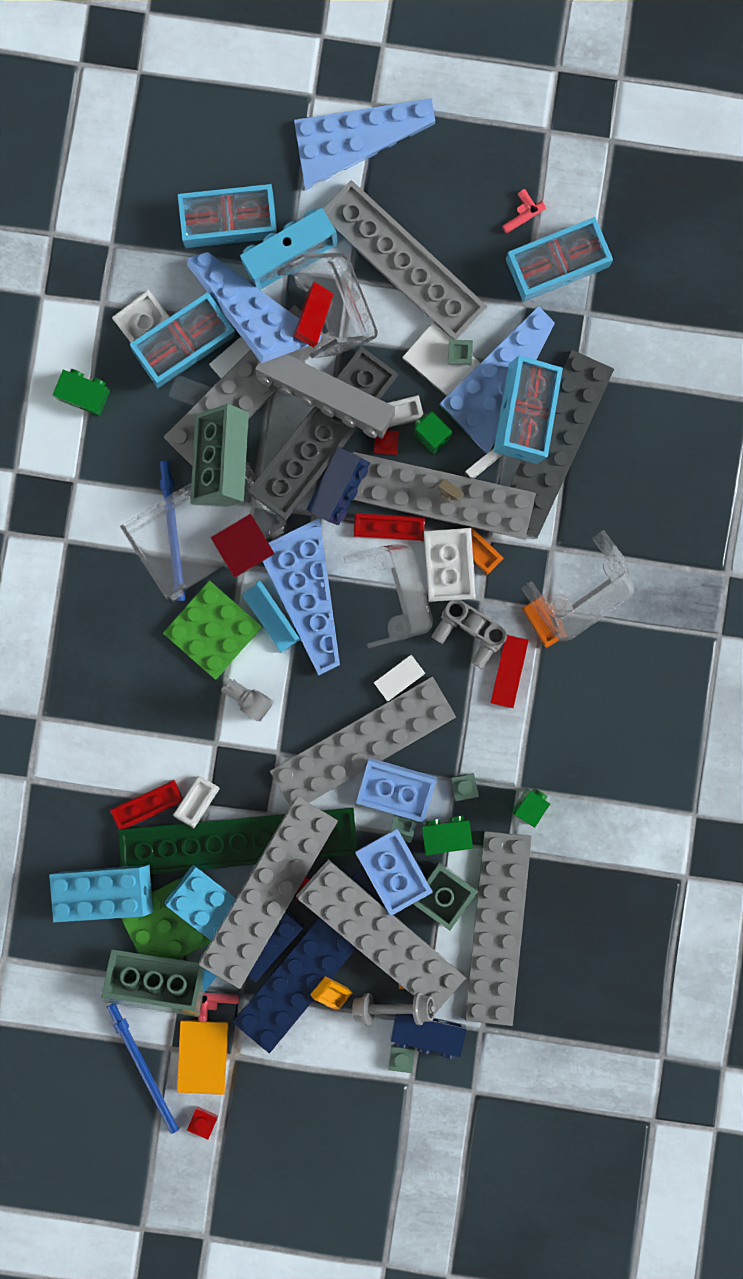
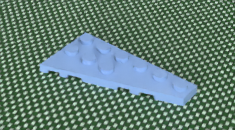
M432 98L294 120L305 191L312 188L318 182L325 181L331 178L332 175L342 170H347L376 155L377 152L384 148L391 147L396 142L408 136L411 137L434 125L435 116Z
M209 252L188 258L187 266L205 290L209 292L218 307L261 363L309 346L293 336L299 318Z
M539 306L439 403L445 412L486 454L490 452L495 443L509 363L519 355L536 360L555 324Z
M320 518L269 542L275 555L263 561L318 675H321L339 666L340 662Z

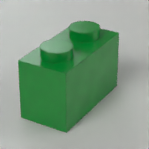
M63 369L52 396L59 401L100 417L110 390L105 386L106 383L94 377L92 380L83 377L84 374L75 369H71L70 372Z
M433 412L428 416L424 413L415 422L414 436L433 456L451 438L452 431Z
M526 788L511 812L535 828L550 806V803L546 801L548 796L536 788H533L532 791Z
M463 815L449 817L450 821L441 823L440 819L426 820V825H421L425 854L433 855L473 849L469 820L464 819Z

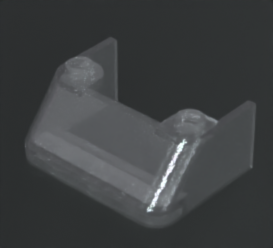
M302 254L277 271L278 276L294 275L296 285L304 291L308 292L311 284L316 282L334 293L325 319L328 333L322 335L321 348L310 354L311 359L335 356L366 344L377 337V327L352 264L345 254Z
M605 530L592 539L606 557L603 562V570L609 579L572 605L565 596L560 594L553 595L545 600L532 581L521 588L552 633L560 641L572 640L631 598L634 593V585L627 562Z
M399 543L380 546L343 556L345 564L368 558L370 565L375 570L383 571L391 568L403 614L393 617L388 623L390 638L368 643V650L430 632L434 621L414 549L409 544Z

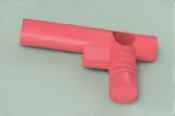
M525 189L520 191L518 196L524 204L517 208L519 215L502 226L505 233H509L546 209L545 204L541 201L535 205ZM530 208H534V209H536L537 211L534 212V213H531Z
M204 992L203 996H207V1000L205 1002L202 1000L198 1021L206 1022L208 1020V1010H217L218 1003L239 1004L240 995Z

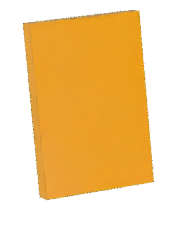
M181 1019L177 1093L225 1095L228 1022H200L198 1020Z

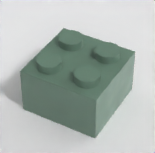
M438 861L425 878L433 893L413 904L450 931L478 891Z

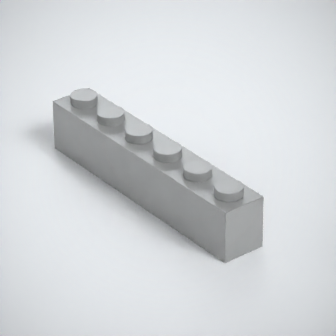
M288 354L263 363L259 361L255 368L256 376L262 384L266 386L273 385L279 388V391L289 397L293 395L309 407L314 405L320 408L321 412L329 417L336 416L342 419V422L349 427L354 428L356 426L363 429V432L369 437L376 438L377 436L382 439L395 416L394 406Z

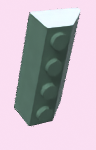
M225 404L196 414L190 504L228 507L244 502L249 412L230 404Z
M111 950L101 997L106 1003L199 1017L204 992L205 968L195 962Z

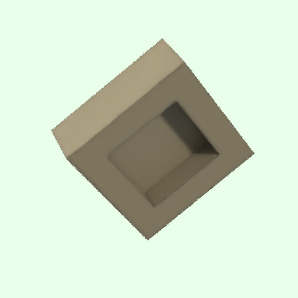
M445 479L438 486L441 491L440 496L451 503L453 500L459 503L464 496L462 490Z

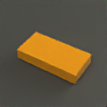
M325 976L310 995L314 1000L339 1011L353 992L348 987Z

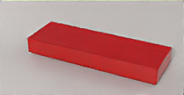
M316 282L311 284L293 335L294 337L313 348L318 344L334 293Z
M355 513L353 537L424 541L425 517Z
M507 635L506 641L503 643L490 701L491 704L514 709L529 642L528 639Z
M173 780L111 809L110 812L118 829H126L181 803L183 796L176 781Z

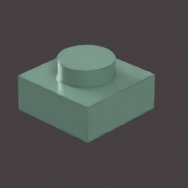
M449 339L448 365L471 366L473 340Z
M474 773L451 778L455 801L479 797Z
M394 815L389 832L398 828L404 841L411 843L417 821Z
M391 1045L388 1070L412 1073L415 1048L408 1047L404 1049Z

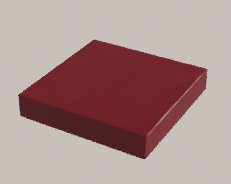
M251 513L210 537L234 578L275 555Z

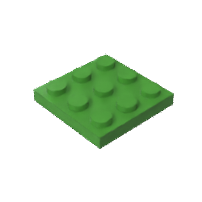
M209 580L163 634L217 680L263 627Z
M182 877L152 892L153 913L143 917L121 918L139 954L177 960L211 942V940L163 903Z

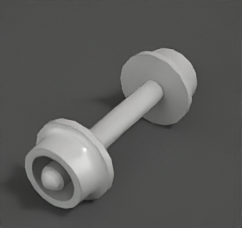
M421 992L415 994L413 1004L378 1005L374 1004L372 995L366 993L363 997H356L354 999L352 1014L356 1022H362L366 1026L372 1025L375 1014H413L415 1023L423 1025L424 1022L433 1021L435 1005L431 996H423Z

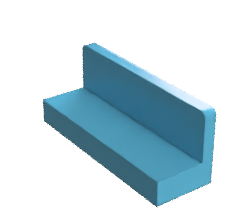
M260 580L242 594L281 653L301 640Z

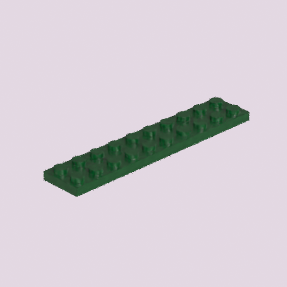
M354 807L321 810L338 820L316 859L356 855L355 851L358 850ZM285 814L198 822L195 828L181 823L118 830L121 867L149 865L150 875L188 871L192 865H195L200 870L256 865Z

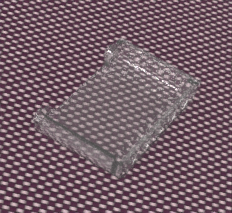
M247 461L244 502L228 507L190 504L192 483L120 526L123 534L166 600L171 599L175 601L184 595V590L226 565L210 537L248 514H252L266 539L271 537L274 540L284 534L283 529L286 527V522L248 494V490L255 483L257 477Z

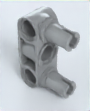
M452 600L441 613L442 616L440 618L442 620L431 636L443 644L453 627L458 625L471 636L481 640L480 643L482 645L471 663L483 669L493 652L499 651L506 641L507 633L502 626L481 611L467 605L463 601ZM457 604L462 608L461 616L453 617L450 614L449 608L451 605ZM496 629L501 632L502 638L498 643L490 640L489 633L491 630Z
M229 679L226 682L228 687L223 686L221 692L237 701L242 712L252 719L261 722L274 701L256 689L249 690L236 682L235 679L233 681Z

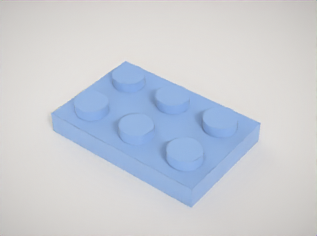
M369 758L356 804L424 823L437 777Z
M398 828L355 851L390 916L433 893Z

